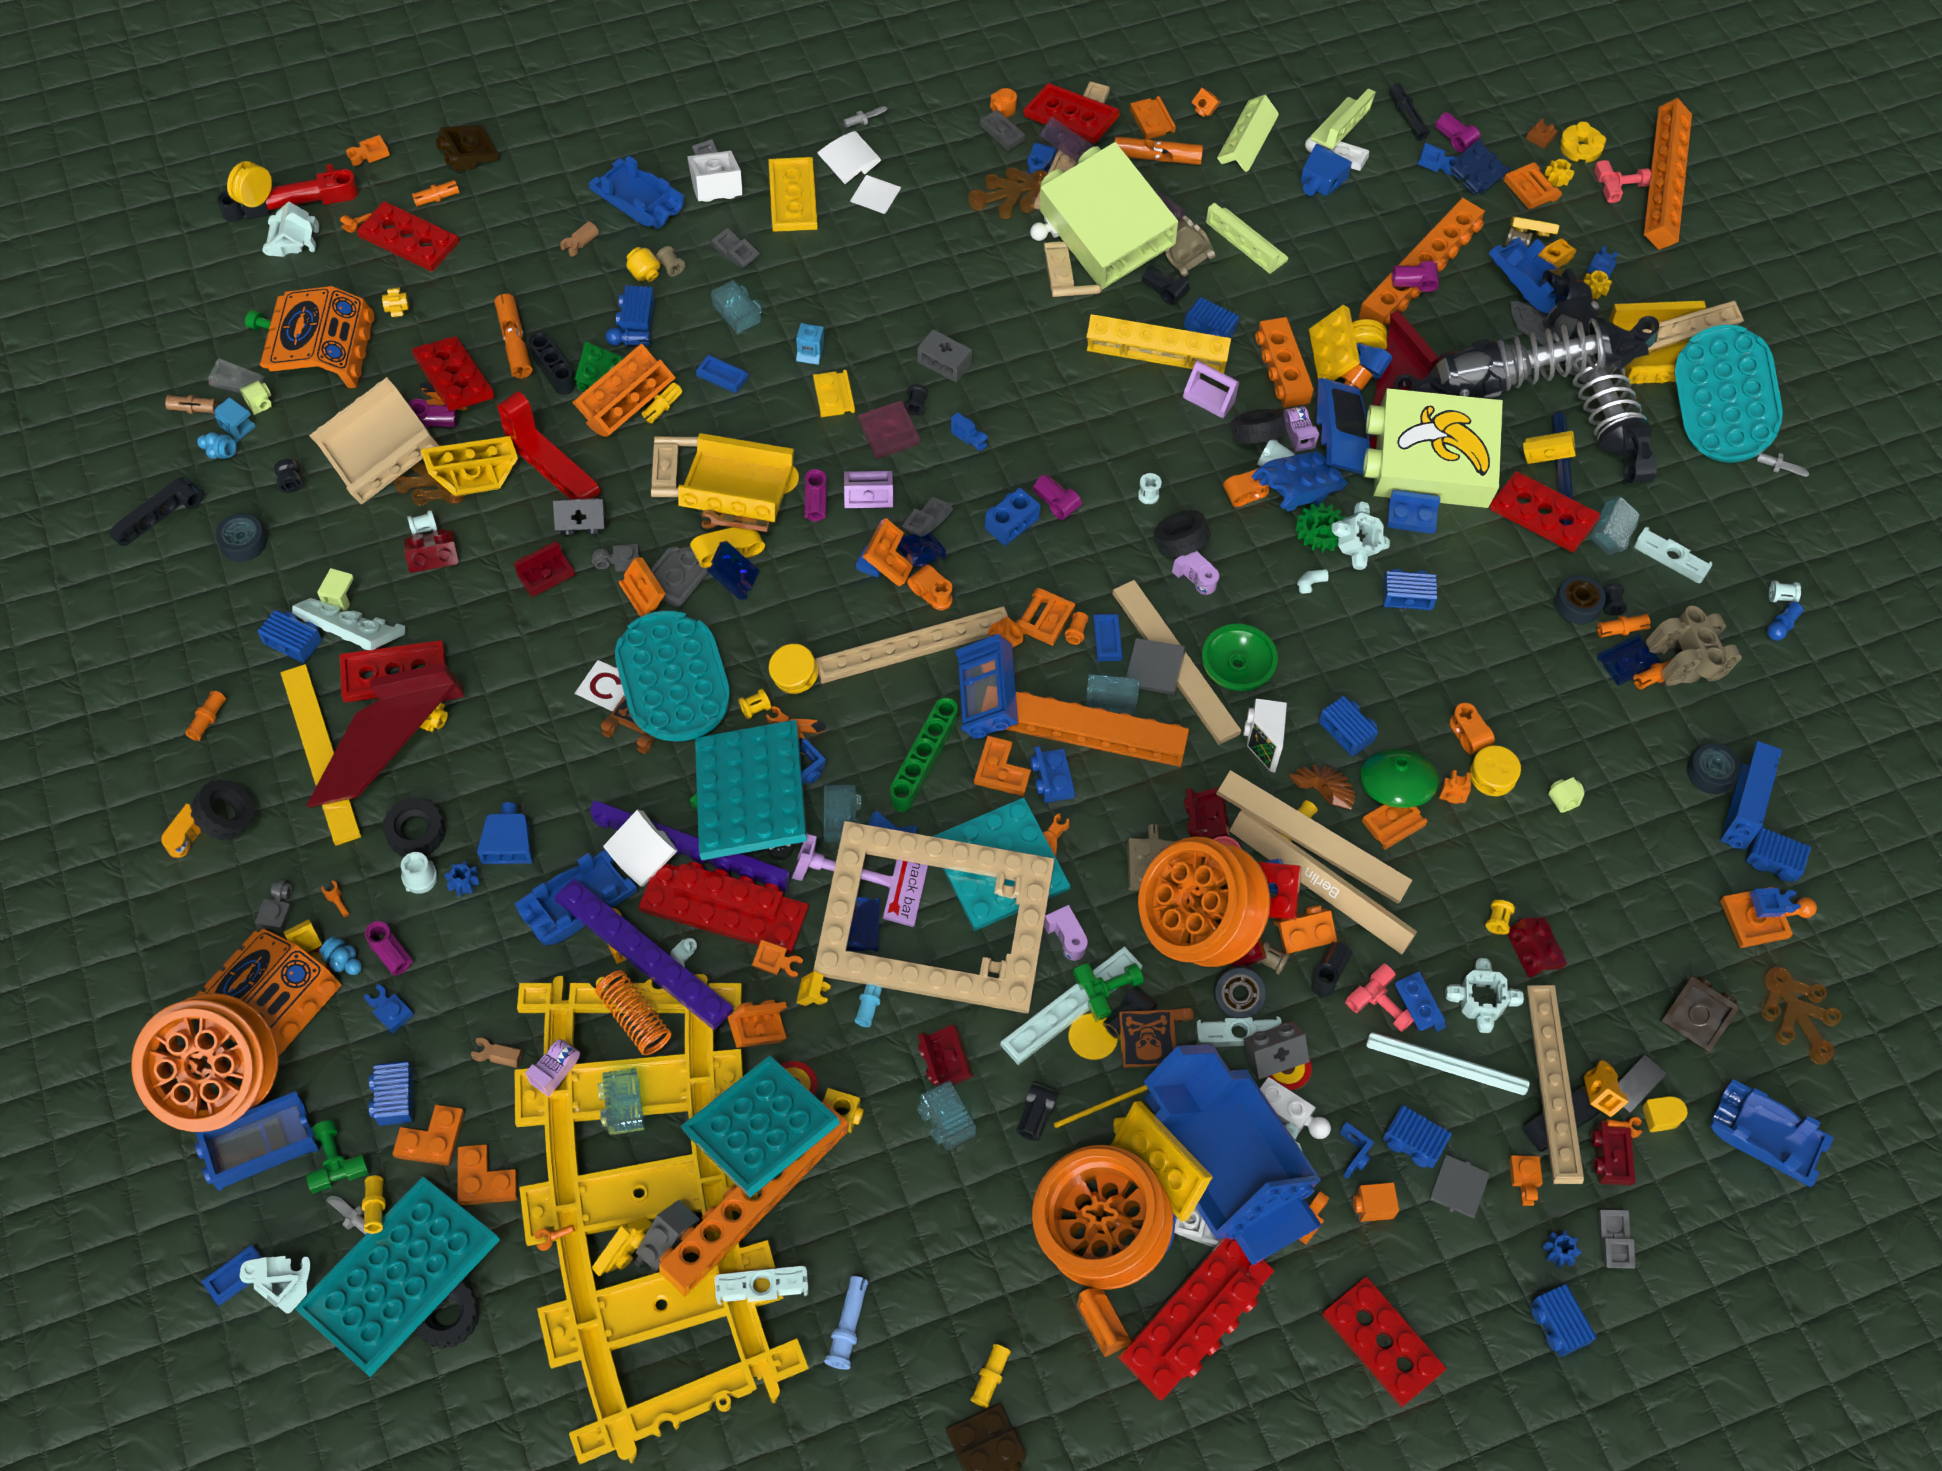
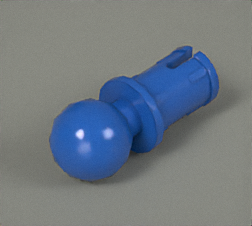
M614 327L606 332L605 338L612 346H618L625 342L626 347H629V345H640L641 343L649 347L651 340L649 336L651 334L650 331H630L629 328H626L625 333H623L619 328Z
M1790 602L1783 613L1775 617V622L1768 626V637L1776 641L1785 638L1787 631L1794 627L1795 620L1803 613V607L1797 602Z

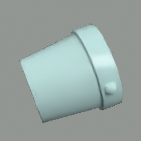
M1269 440L1257 465L1261 467L1271 460L1294 456L1295 453L1278 443L1277 440Z
M412 852L407 854L401 861V878L406 891L425 893L434 887L438 875L433 862L429 861L424 854Z

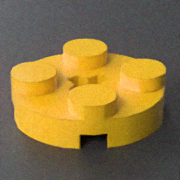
M1579 122L1577 125L1570 126L1564 130L1560 140V149L1570 160L1578 162L1579 159L1586 160L1585 163L1593 162L1601 156L1606 138L1598 130L1590 127L1589 123Z

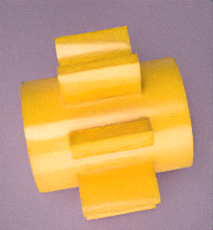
M1564 159L1551 161L1544 175L1549 176L1548 181L1553 186L1560 187L1568 185L1574 171L1569 170L1571 163Z
M1597 270L1591 275L1587 273L1583 280L1591 287L1593 299H1598L1601 295L1607 296L1612 280H1608L1605 272Z
M400 288L388 289V294L382 295L384 311L391 312V317L403 316L404 310H409L407 293H400Z
M440 703L420 728L431 732L435 728L441 729L448 717V713L443 710L445 704Z

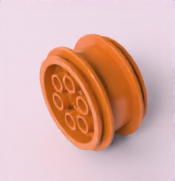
M1188 837L1166 847L1151 862L1141 881L1138 907L1141 923L1148 939L1162 954L1181 962H1189L1204 967H1220L1239 960L1257 943L1267 924L1270 910V893L1263 870L1257 861L1246 851L1230 844L1220 843L1211 838ZM1227 883L1228 889L1220 888ZM1214 919H1222V921L1218 925Z
M201 994L162 1009L145 1024L137 1037L132 1053L131 1068L133 1082L143 1104L162 1122L184 1131H213L236 1121L246 1111L258 1107L266 1098L274 1084L278 1071V1047L268 1022L250 1004L226 994ZM192 1019H200L197 1035L195 1034ZM206 1033H210L215 1041L213 1046L211 1040L206 1037ZM178 1035L183 1037L186 1042L184 1049L177 1043ZM233 1036L238 1045L228 1049V1046L223 1044ZM206 1056L208 1057L207 1062L211 1064L208 1067L205 1066L206 1061L203 1059ZM223 1057H227L231 1061V1069ZM169 1063H171V1065H172L173 1068H174V1073H173V1075H172V1072H171L170 1064H169ZM196 1073V1074H198V1075H201V1078H200V1077H196V1076L193 1075V1074ZM233 1076L243 1079L241 1086L238 1087L228 1080L227 1077ZM212 1083L219 1087L218 1096L211 1091ZM183 1085L189 1088L191 1096L182 1090ZM201 1098H202L204 1101H206L207 1104L202 1103V1102H201Z
M1092 1145L1068 1153L1059 1159L1044 1175L1033 1201V1228L1043 1252L1065 1276L1089 1288L1101 1290L1118 1289L1141 1280L1159 1264L1171 1240L1173 1212L1166 1190L1152 1169L1141 1158L1119 1147ZM1096 1180L1098 1193L1096 1191L1091 1192L1087 1183ZM1131 1183L1135 1184L1138 1188L1126 1198L1125 1193ZM1112 1189H1117L1118 1194L1109 1197L1107 1200V1193ZM1086 1200L1092 1201L1091 1206L1086 1205L1080 1209L1082 1202ZM1132 1207H1140V1212L1137 1216L1128 1217V1211ZM1064 1211L1075 1214L1077 1219L1062 1220ZM1103 1211H1105L1108 1216L1102 1217L1100 1222L1097 1219V1216H1102ZM1143 1224L1141 1229L1133 1227ZM1086 1228L1084 1237L1075 1239L1077 1230ZM1098 1231H1104L1105 1234L1098 1233ZM1135 1235V1239L1130 1245H1123L1125 1237ZM1101 1246H1108L1106 1255L1102 1257L1096 1256V1252ZM1119 1246L1121 1251L1116 1254L1115 1247ZM1087 1247L1082 1257L1075 1254L1081 1248Z

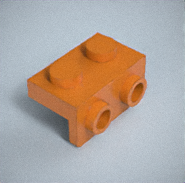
M1315 905L1305 908L1306 912L1297 914L1296 920H1273L1274 925L1279 928L1283 952L1289 954L1337 942L1331 910L1324 909L1321 905Z
M767 1000L759 1005L747 1002L737 1006V1011L728 1016L736 1048L781 1043L786 1040L787 1037L779 1014L787 1008L786 1002L775 1003V1000Z

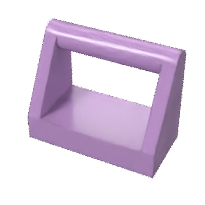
M1197 361L1184 390L1183 398L1224 418L1235 404L1239 381ZM1203 373L1230 387L1228 393L1200 379V374Z
M844 471L845 508L893 507L892 471ZM849 481H874V482H849Z

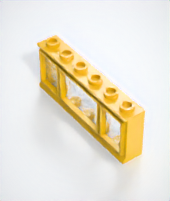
M1091 314L1087 333V351L1193 369L1195 363L1200 361L1224 374L1231 338Z

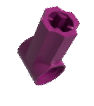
M1448 112L1442 114L1436 122L1435 127L1451 139L1453 148L1459 153L1467 150L1481 137L1480 132L1475 126L1468 125L1466 127Z
M1424 261L1418 264V266H1393L1391 278L1393 286L1418 287L1423 292H1431L1439 287L1437 264L1433 261Z
M414 399L408 403L426 428L430 426H456L457 409L448 411L445 405H428L423 399Z
M818 469L810 470L805 475V518L810 521H820L826 518L827 478L826 474Z
M1043 474L1033 485V492L1049 504L1052 513L1060 520L1067 518L1082 505L1079 495L1074 490H1065L1049 475L1045 476Z
M375 921L367 926L365 937L368 945L389 972L395 976L408 970L413 961L390 932L388 925L381 921ZM377 935H386L380 941L373 940Z

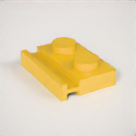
M1511 216L1509 224L1515 227L1516 231L1527 233L1528 229L1536 230V235L1549 237L1550 233L1557 234L1559 225L1555 223Z
M843 370V373L829 372L813 375L821 417L842 415L848 411L855 413L847 370Z
M644 1217L630 1222L626 1227L622 1225L592 1266V1270L598 1276H601L604 1271L609 1273L616 1269L623 1270L633 1260L631 1255L639 1248L652 1223Z

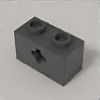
M932 330L918 347L917 362L957 383L972 364V349L943 333Z
M1294 1021L1282 1023L1278 1027L1256 1032L1252 1036L1243 1038L1248 1067L1258 1079L1309 1062L1305 1033Z

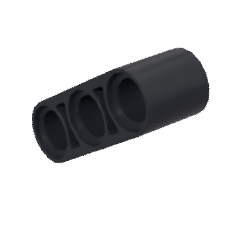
M544 332L532 334L529 338V345L533 360L558 394L567 395L573 392L575 381L569 363L549 335Z
M1582 1087L1571 1094L1576 1129H1578L1601 1111L1590 1104L1586 1087ZM1543 1112L1522 1128L1523 1132L1540 1153L1548 1149Z

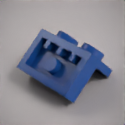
M1393 490L1388 503L1386 527L1435 534L1440 497L1431 494Z
M1040 746L1034 747V756L1030 757L1032 772H1037L1038 779H1035L1036 790L1038 794H1042L1044 803L1073 799L1075 791L1064 749L1041 752Z
M1420 972L1395 983L1419 1031L1432 1026L1436 1032L1446 1028L1445 1019Z

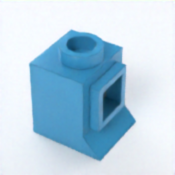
M801 323L796 338V361L819 365L824 348V327Z
M231 398L218 405L214 410L219 427L232 435L236 443L256 427L252 421L247 419L251 415L250 412Z

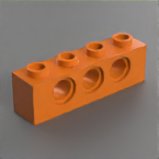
M1287 317L1260 321L1259 329L1255 333L1257 345L1261 346L1263 362L1268 365L1269 379L1274 381L1276 398L1280 399L1283 408L1310 404L1314 389Z

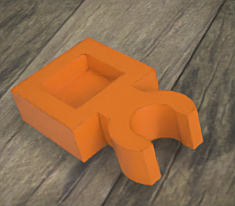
M380 135L359 142V148L350 147L346 150L353 166L361 164L365 159L371 163L390 156L388 148Z
M1453 770L1450 779L1445 778L1441 786L1439 799L1447 800L1454 804H1465L1471 790V773L1467 772L1466 776L1460 777L1457 776V770Z
M761 940L752 967L776 976L779 969H782L787 976L797 978L798 973L790 969V964L794 962L802 964L803 959L799 956L785 957L786 948Z

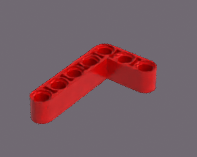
M516 391L497 405L505 437L511 436L515 451L569 499L596 498L601 494L599 486L589 475L536 430L530 403L520 391Z

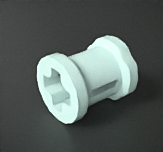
M1147 473L1141 477L1138 499L1142 503L1154 504L1159 500L1158 490L1161 488L1162 482L1158 475Z
M431 510L421 516H407L412 535L431 530L433 532L437 531Z
M1775 580L1771 582L1769 588L1770 602L1775 603L1777 600L1799 602L1801 596V585L1799 582H1794L1793 584H1782Z

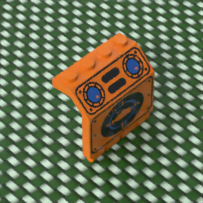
M333 286L287 291L283 296L277 297L260 366L268 368L270 372L319 366L337 373L348 388H357L359 377L362 374L363 360L366 357V347L370 339L374 312L363 298Z
M262 928L260 932L254 931L242 944L244 948L242 951L237 949L223 965L224 971L218 970L203 986L206 991H199L195 996L207 993L226 994L250 1004L265 1018L271 1027L277 1042L279 1056L341 987V984L327 968L299 946ZM231 1036L229 1039L238 1045L233 1036Z

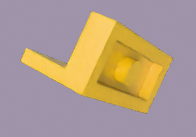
M1573 431L1527 438L1525 443H1523L1527 464L1576 456Z

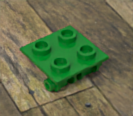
M585 341L575 375L578 390L585 392L624 357Z

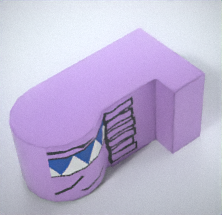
M1301 406L1284 410L1286 431L1295 452L1315 448L1319 432L1316 426H1312L1307 409ZM1308 439L1307 443L1301 444V440Z
M1196 551L1186 556H1180L1174 561L1172 573L1178 578L1184 574L1195 584L1198 592L1208 595L1216 590L1219 572L1199 552Z
M1065 906L1046 915L1043 926L1048 934L1056 932L1063 945L1062 951L1064 956L1073 961L1083 958L1086 953L1088 940L1070 906Z
M558 1039L550 1047L547 1054L536 1065L532 1064L525 1072L529 1083L549 1097L576 1064L580 1052L563 1039Z

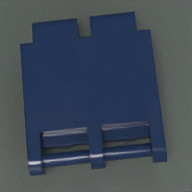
M1481 139L1454 159L1451 164L1453 167L1450 170L1460 182L1464 178L1467 180L1463 185L1474 195L1478 192L1481 195L1484 194L1511 170L1509 166L1505 167L1496 158L1497 155L1495 153H1491L1482 144L1483 141Z

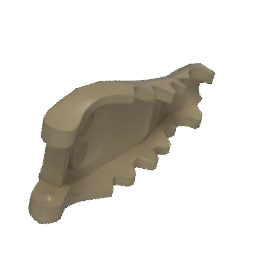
M1175 205L1169 210L1178 220L1176 244L1167 249L1165 253L1172 266L1185 278L1189 275L1188 271L1206 258L1211 260L1216 256L1206 233L1197 224H1194L1183 215Z

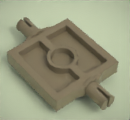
M1153 824L1148 825L1147 839L1129 838L1127 842L1128 890L1139 891L1143 876L1151 862L1162 850L1176 842L1159 839V826L1155 824L1154 828Z

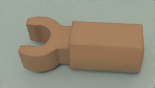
M588 221L574 232L571 238H565L561 241V250L564 251L570 247L568 249L569 255L571 257L575 256L579 248L584 247L599 234L597 227Z
M484 1038L476 1039L477 1045L485 1048L480 1053L472 1051L471 1056L474 1060L481 1062L490 1059V1062L514 1068L520 1067L523 1058L522 1049L497 1043L491 1045Z

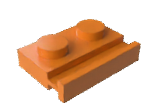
M1157 96L1155 100L1149 98L1130 103V111L1146 140L1166 135V132L1170 131L1175 133L1176 126L1160 96Z
M634 558L624 573L625 578L620 580L619 584L639 616L642 617L651 611H655L666 593L644 559Z
M1383 805L1365 815L1361 822L1373 837L1380 841L1383 845L1382 848L1386 850L1425 827L1428 821L1426 818L1423 819L1417 807L1396 808Z

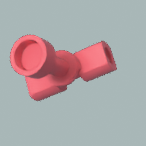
M1603 160L1596 163L1594 172L1598 182L1605 185L1603 193L1609 203L1620 201L1623 194L1621 189L1623 184L1637 183L1639 187L1650 186L1651 171L1649 168L1638 169L1636 174L1622 176L1619 171L1614 173L1609 161Z
M1385 963L1371 975L1370 982L1366 986H1359L1345 1001L1346 1005L1355 1013L1362 1010L1369 1002L1373 1006L1379 1003L1396 1019L1393 1025L1401 1032L1414 1021L1408 1009L1403 1012L1386 996L1388 992L1386 986L1394 980L1396 973Z

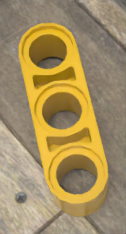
M732 527L697 536L691 541L690 547L700 566L707 568L758 555L764 550L765 543L757 530Z

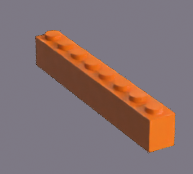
M988 686L982 712L998 707L997 687ZM1016 692L1018 723L1009 726L1005 730L1181 767L1189 728H1184L1178 724L1160 723L1150 718H1137L1127 713H1113L1103 708L1085 707L1079 703H1066L1052 697L1033 696L1028 692Z

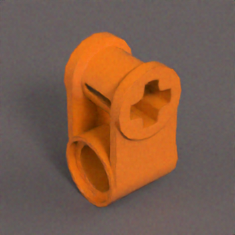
M1257 469L1240 475H1234L1223 483V487L1234 507H1241L1247 503L1263 499L1268 495L1269 484L1262 486L1259 483L1261 479L1254 480L1251 477Z
M924 565L907 580L909 588L936 610L942 611L951 607L953 602L951 595L952 583L940 575L932 566Z
M1469 703L1459 704L1449 721V726L1461 742L1463 749L1471 755L1484 747L1493 745L1495 741L1493 732L1483 721L1476 708Z

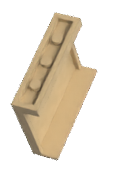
M387 377L309 435L318 444L345 482L349 493L361 505L423 459L422 449L439 446L399 390Z

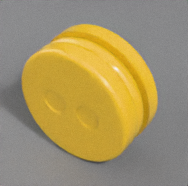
M251 161L238 163L230 172L227 181V190L230 197L247 207L261 205L269 196L272 187V179L268 170Z
M1371 319L1352 322L1356 343L1374 348L1378 347L1383 350L1387 348V330L1382 323Z
M784 645L775 651L769 661L770 676L777 687L783 692L789 694L805 692L817 680L819 673L817 661L811 651L803 645Z
M1496 745L1484 747L1476 754L1470 766L1471 782L1480 792L1486 795H1505L1514 788L1521 774L1520 761L1512 751L1505 747Z

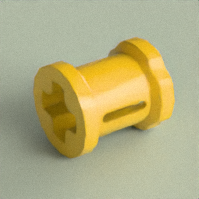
M759 689L757 694L744 699L741 697L738 699L740 708L747 720L751 719L753 714L764 709L767 711L771 710L770 701L763 689Z
M1494 900L1490 906L1492 913L1485 927L1488 931L1495 934H1508L1510 930L1508 923L1510 916L1514 914L1515 906L1505 900Z

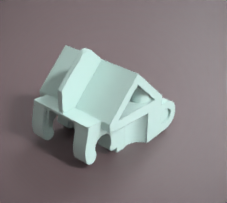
M287 202L276 212V215L269 217L268 224L270 226L267 242L263 245V252L266 255L284 257L288 253L302 252L304 245L309 247L310 252H315L316 243L311 235L312 230L314 233H318L320 227L315 216H309V213L291 202Z
M285 1256L248 1260L241 1266L240 1279L247 1284L254 1283V1289L276 1308L278 1306L285 1313H291L307 1295L306 1283L310 1270V1260L308 1257H304L300 1263L301 1270L299 1271L291 1269V1259H285Z

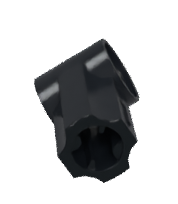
M1150 264L1142 276V282L1160 292L1161 298L1170 305L1176 304L1190 289L1188 281L1183 276L1175 275L1173 277L1155 265Z
M1340 941L1331 942L1322 961L1317 966L1311 981V989L1316 995L1327 997L1334 992L1336 984L1353 953L1348 948V945ZM1320 978H1326V979H1328L1330 982H1325V981L1321 980Z
M1135 986L1124 997L1121 1005L1103 1022V1026L1114 1039L1120 1040L1119 1012L1153 1011L1157 1008L1158 1004L1141 988Z
M1033 1081L1016 1133L1024 1139L1039 1141L1047 1118L1055 1108L1060 1091Z

